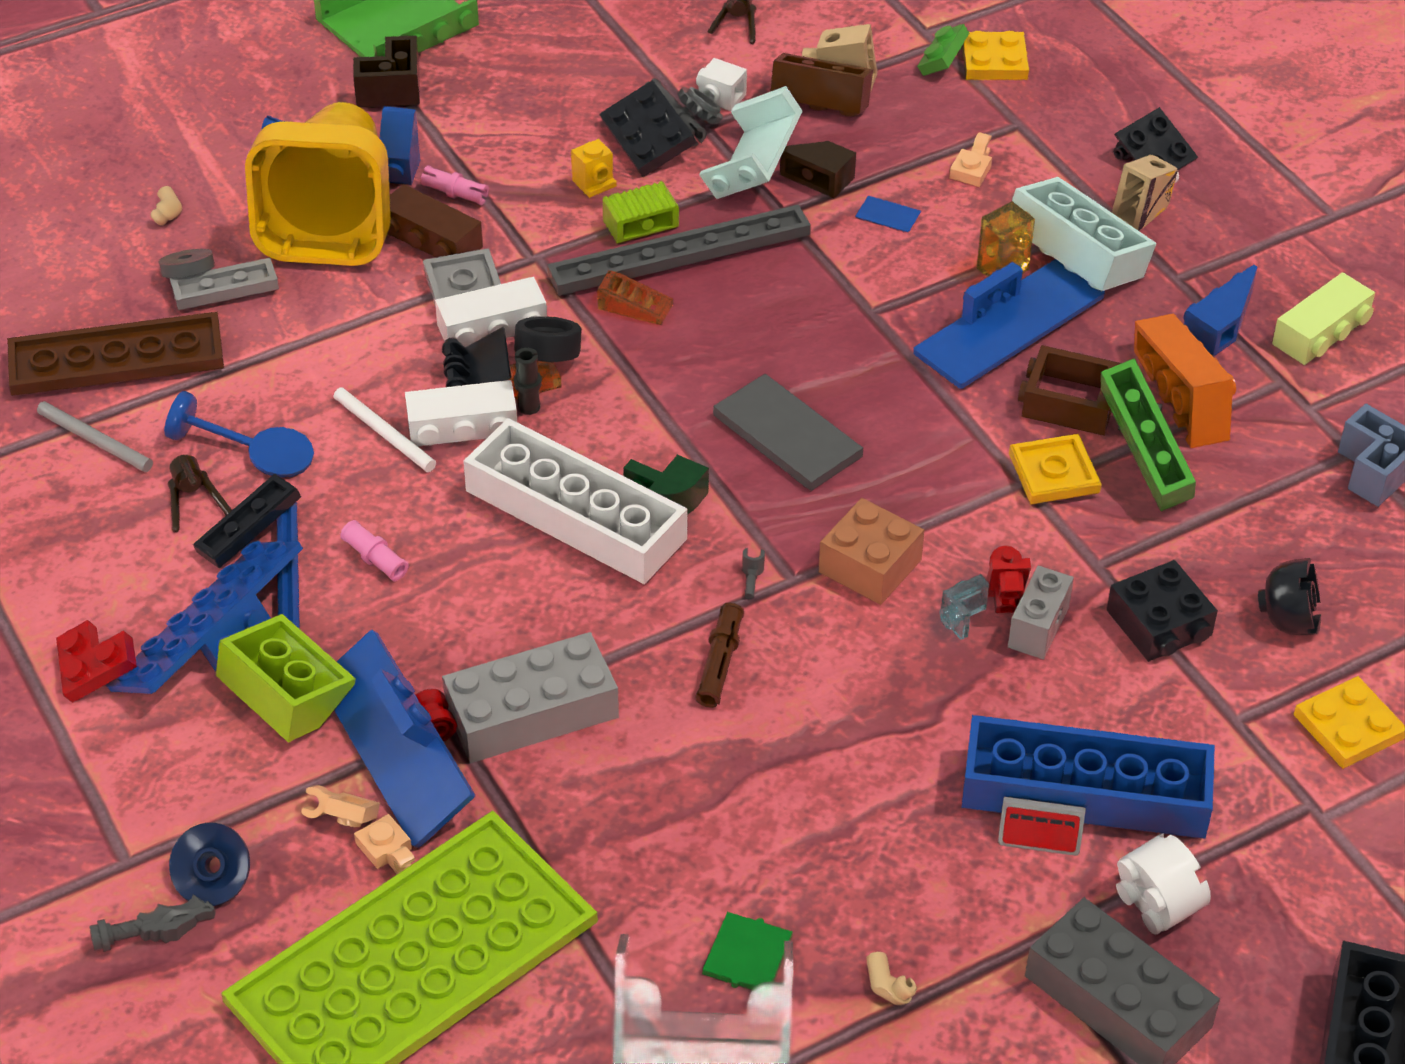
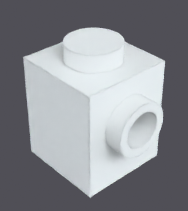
M713 58L697 75L696 84L698 90L712 99L720 108L732 111L734 105L738 104L747 94V69Z

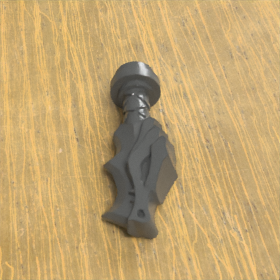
M193 894L192 898L185 904L175 906L158 904L157 908L150 913L140 912L136 920L114 925L106 923L105 919L98 920L97 924L89 926L94 951L103 949V952L111 950L110 945H114V941L138 935L144 941L150 939L154 942L162 940L165 943L177 941L195 927L198 921L214 919L216 911L209 901L204 902Z

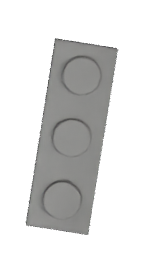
M271 258L217 268L188 277L170 278L178 310L195 308L201 305L228 301L279 289L278 279Z

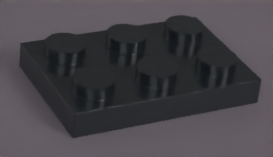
M653 80L599 113L607 128L642 177L697 143L691 131Z

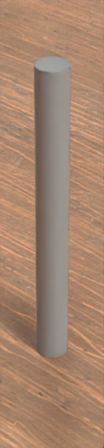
M45 401L38 405L37 413L143 472H148L152 468L153 461L150 458Z

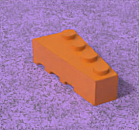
M1174 313L1135 321L1134 352L1150 380H1157L1159 395L1163 402L1172 403L1176 412L1173 414V419L1178 428L1186 427L1188 435H1186L1185 440L1190 449L1229 441L1232 397L1236 393V383L1233 376L1219 364L1217 358L1207 351L1203 343L1197 340L1189 331V328Z

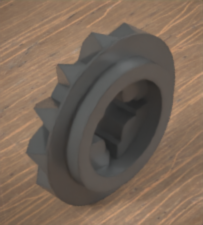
M682 87L678 92L679 99L687 109L710 124L720 123L723 118L720 113L721 109L712 99L693 87Z

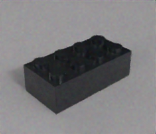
M1343 940L1333 971L1320 1064H1405L1404 954Z

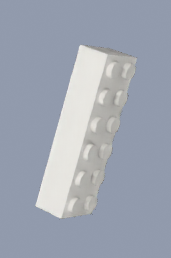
M510 418L504 421L463 460L467 492L642 584H645L687 540V508Z

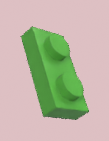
M964 24L954 27L948 25L935 33L933 42L924 51V56L917 66L923 76L949 68L970 34Z

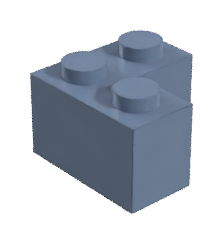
M1365 403L1345 422L1338 453L1354 462L1348 490L1379 507L1405 482V425Z

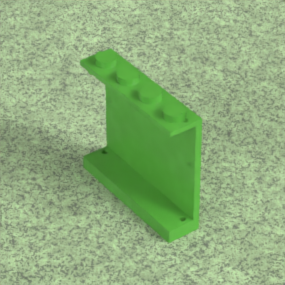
M314 0L316 20L360 57L385 56V37L417 35L418 53L479 25L477 0H468L461 4L454 0Z

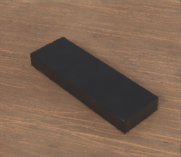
M274 474L192 545L198 554L216 567L221 568L298 501L301 495L296 487Z

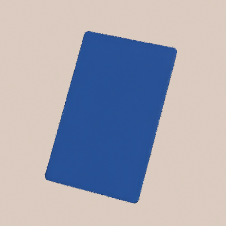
M868 196L855 217L909 232L921 211Z

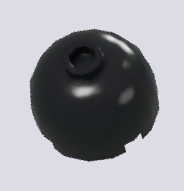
M1310 558L1294 559L1279 564L1273 568L1266 578L1265 589L1258 591L1260 611L1268 612L1271 623L1280 631L1290 635L1318 634L1320 631L1321 614L1313 616V611L1317 609V603H1321L1316 569L1314 564H1310Z

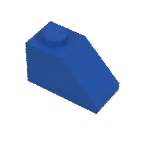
M384 106L379 138L383 142L388 154L389 183L412 185L421 161L416 109Z

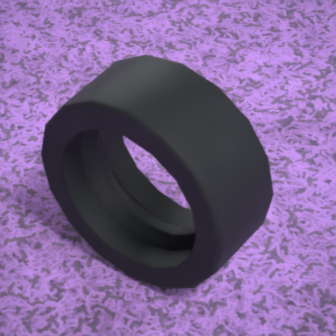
M525 318L519 320L515 325L514 350L516 352L521 348H532L537 352V361H569L577 358L580 354L582 328L579 324L563 318Z

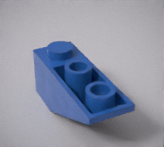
M1254 264L1242 273H1236L1229 282L1220 288L1213 289L1207 297L1198 303L1191 304L1184 313V325L1189 328V331L1198 341L1203 343L1204 347L1213 357L1237 339L1253 292L1258 268Z

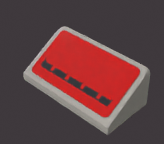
M1004 797L998 843L1001 846L1076 856L1080 853L1086 808Z

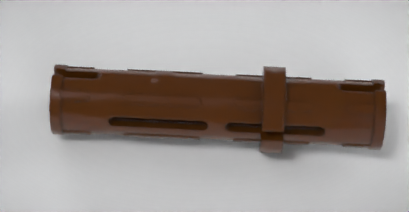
M724 603L720 607L716 628L710 632L709 643L711 646L699 689L695 696L696 701L704 707L713 708L720 704L733 651L738 648L740 643L738 632L744 617V609L736 603Z

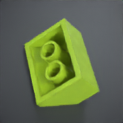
M283 614L221 639L219 642L216 677L287 742H291L319 729L355 685L356 678Z

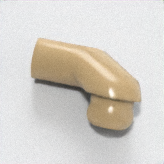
M164 186L159 189L157 194L160 202L156 205L157 208L151 212L152 219L158 225H165L168 220H174L182 212V205L170 186Z
M874 952L869 954L866 961L872 991L895 1005L909 1003L917 990L913 979L909 977L906 980L903 975L898 978L891 976L888 958L885 953Z

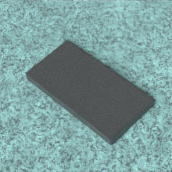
M763 374L713 406V415L810 491L863 457L862 446L767 374Z

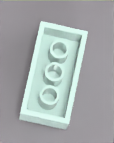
M1060 177L1016 188L1004 222L1015 230L1018 236L1028 239L1038 246L1042 253L1054 257L1064 264L1065 269L1078 274L1088 281L1092 288L1101 291L1143 278L1157 244Z

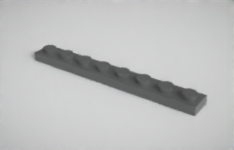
M798 204L547 264V275L557 295L560 296L808 236L811 232V224Z

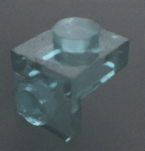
M981 574L967 581H960L953 587L943 591L939 612L941 621L960 640L968 637L970 617L985 610L987 607L989 583Z

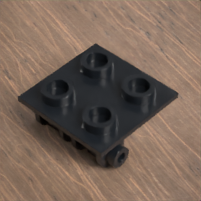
M1160 107L1114 134L1118 139L1116 148L1113 150L1117 159L1127 160L1131 157L1133 160L1153 155L1179 170L1198 158Z
M503 327L467 347L456 338H448L442 345V353L446 356L443 361L444 374L448 378L446 387L506 381L511 378L506 335Z

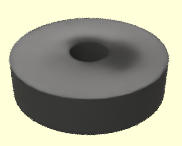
M209 249L179 251L164 256L158 261L161 276L165 278L193 276L209 271L215 266L213 253Z

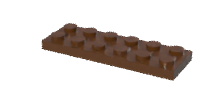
M218 311L7 338L11 396L224 368Z

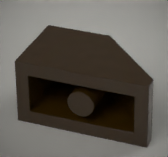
M830 141L789 145L785 147L780 157L781 176L831 198H835L855 178L856 152Z

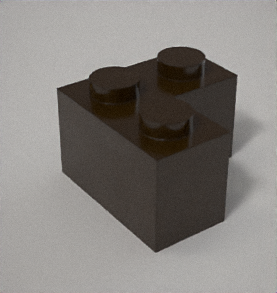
M417 35L385 37V56L353 57L356 106L375 108L378 106L420 105Z

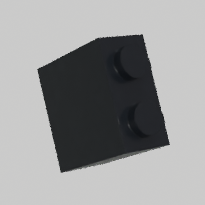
M1176 560L1112 584L1106 609L1148 662L1161 656L1172 655L1178 649L1193 643H1201L1213 634L1218 612Z

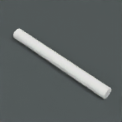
M343 387L335 391V400L423 470L431 472L435 468L436 461L351 393Z

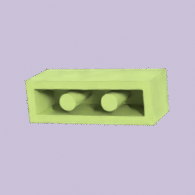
M1342 272L1277 319L1272 345L1303 365L1316 356L1321 357L1331 345L1338 340H1344L1350 331L1358 325H1364L1369 321L1374 311L1372 304L1375 292Z

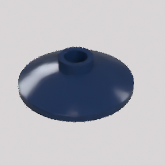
M219 823L196 825L184 832L175 843L169 861L170 877L178 893L187 901L194 894L204 902L209 901L212 906L224 904L233 899L242 890L249 876L250 855L246 843L235 830ZM217 857L221 865L220 869L213 873L209 865L211 860Z

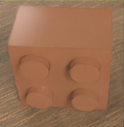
M861 498L820 541L818 572L882 605L922 560L925 530Z

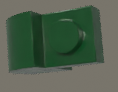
M678 454L663 472L632 459L623 468L624 477L687 508V515L694 511L709 493V468Z

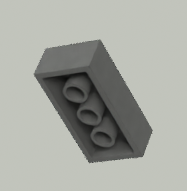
M1085 897L1029 948L1025 977L1137 1064H1176L1213 1027L1220 998Z

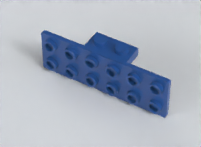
M1056 259L1022 279L1023 268L1012 262L1002 269L994 271L991 276L978 284L970 286L964 292L962 317L916 345L913 354L956 387L963 389L1102 300L1105 291L1092 288L1088 281L1078 274L1065 269L1064 264Z
M282 540L276 542L255 541L247 545L241 551L242 556L234 564L220 570L217 574L218 579L214 583L196 593L192 598L193 603L183 612L172 616L166 623L167 627L158 636L150 638L141 646L142 651L136 656L137 667L107 683L108 689L111 692L152 694L199 649L216 672L219 642L221 639L271 619L256 594L303 549L300 542H283Z
M370 630L337 661L356 680L355 685L334 711L401 828L411 839V845L420 848L473 800L475 793L432 724L430 714L420 704L414 694L413 686L403 676L379 634Z

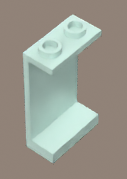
M786 86L734 105L731 113L744 133L730 161L702 170L699 174L716 199L769 182L802 113V109Z

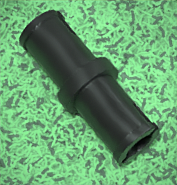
M521 348L515 353L517 373L514 376V387L518 391L519 411L526 415H532L540 410L539 389L542 386V376L538 372V355L536 350Z

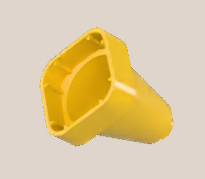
M338 102L327 105L305 123L275 122L265 126L258 133L245 160L249 230L256 247L266 256L284 262L358 266L375 259L380 253L389 231L391 216L388 154L383 142L377 136L376 125L371 116L354 104Z

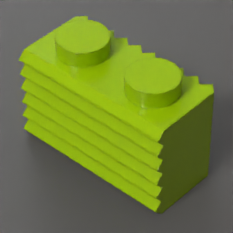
M662 181L658 184L654 182L653 185L642 186L640 189L636 187L628 192H617L602 199L603 221L606 227H608L609 232H611V236L613 235L616 244L679 227V206Z

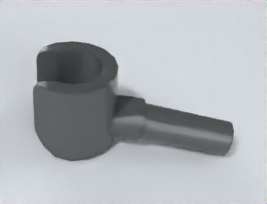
M748 548L743 550L742 571L746 574L747 578L745 598L747 599L754 598L757 576L764 572L765 551L761 549L760 556L756 558L748 556Z

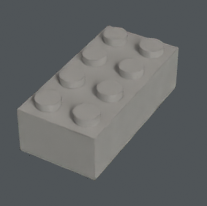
M591 632L442 676L444 696L448 703V710L454 716L457 724V735L470 763L619 718L618 687Z

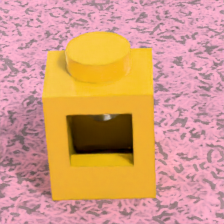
M600 139L571 150L572 181L589 198L617 186V181L613 178V152Z

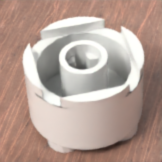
M1164 833L1159 834L1123 856L1117 862L1121 879L1116 884L1119 896L1127 905L1134 903L1142 912L1145 926L1154 935L1170 929L1210 903L1211 893L1207 880L1200 884L1195 874V871L1201 868L1190 850L1173 835L1164 838Z

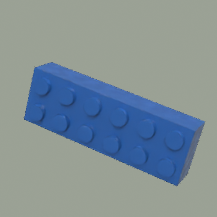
M972 715L961 808L1002 813L1004 797L1084 807L1086 808L1085 824L1206 839L1213 810L1215 745Z

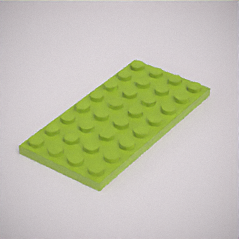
M492 810L221 992L223 1003L277 1064H399L598 922V913Z

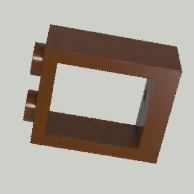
M1041 345L1037 358H1030L1026 378H1029V381L1023 380L1019 389L1018 401L1023 402L1021 417L1105 436L1112 411L1101 390L1097 401L1040 389L1039 386L1043 375L1101 388V372L1121 363Z

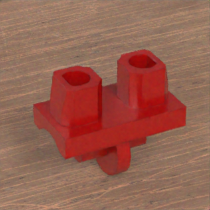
M1000 546L990 556V567L984 586L985 597H994L995 613H1014L1019 604V598L1023 596L1031 570L1030 558L1022 559L1020 552L1012 546Z

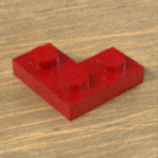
M86 620L56 637L63 696L72 703L137 667L133 638L124 630L99 644L97 627Z

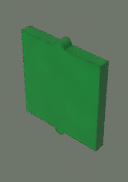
M727 912L702 969V974L729 982L733 988L741 986L769 995L792 939L793 931L766 924L762 918L753 920Z

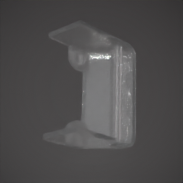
M620 934L616 951L613 1064H789L793 941H784L783 983L764 982L754 987L748 997L747 1014L661 1011V992L657 984L646 977L628 976L629 934Z

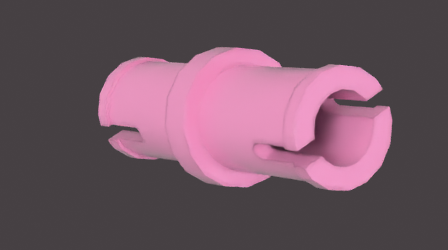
M428 165L424 169V172H427L428 175L422 173V186L445 192L447 197L453 199L460 197L482 206L486 201L482 196L487 198L489 193L488 185L465 179L462 174L457 172L450 174Z
M352 520L344 526L340 534L341 539L357 550L365 563L368 565L374 564L388 575L392 581H398L405 575L409 567L408 562L401 559L388 548V543L380 536L375 537L356 520Z

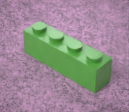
M1135 358L1102 371L1101 391L1160 511L1193 499L1195 497L1196 481Z

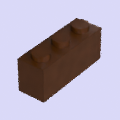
M782 53L773 60L770 92L786 86L797 103L808 104L813 110L824 111L829 108L839 110V113L844 116H857L869 106L873 69Z
M405 184L390 194L391 223L388 235L436 258L483 248L481 221Z

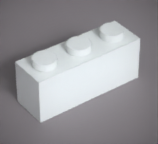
M534 277L435 300L437 326L444 342L448 338H456L465 347L501 327L505 329L506 338L515 336V325L519 320L530 317H547V303Z
M511 380L405 392L410 440L416 446L487 439L508 418L517 422V409Z

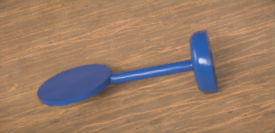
M182 391L177 395L165 422V436L172 440L182 439L193 425L249 446L250 461L256 469L269 476L276 474L284 478L301 474L311 465L314 457L312 443L304 434L294 429L285 427L268 428L259 432L254 438L195 417L197 399L187 391Z

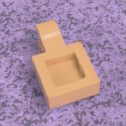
M979 132L971 151L961 149L950 168V179L977 187L981 186L992 164V157L988 156L990 148L987 147L991 140V135Z
M315 785L306 788V793L315 795L318 798V807L308 806L302 808L301 811L304 816L309 818L329 814L338 817L337 822L342 825L361 827V824L377 818L380 803L347 793H333L323 786Z
M389 814L354 833L357 846L377 869L388 863L397 875L412 865L411 862L415 861V857L410 851L412 850L411 839Z

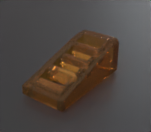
M611 270L607 272L597 291L599 310L662 325L673 305V298ZM651 305L657 306L655 310L650 309Z

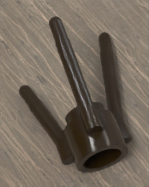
M727 0L712 22L708 33L712 34L728 12L737 17L747 14L750 43L754 44L756 42L755 12L757 8L752 4L753 0Z
M180 455L173 459L169 467L172 479L168 481L171 494L173 532L180 530V490L190 493L204 485L225 515L232 511L210 481L207 472L200 469L194 456Z

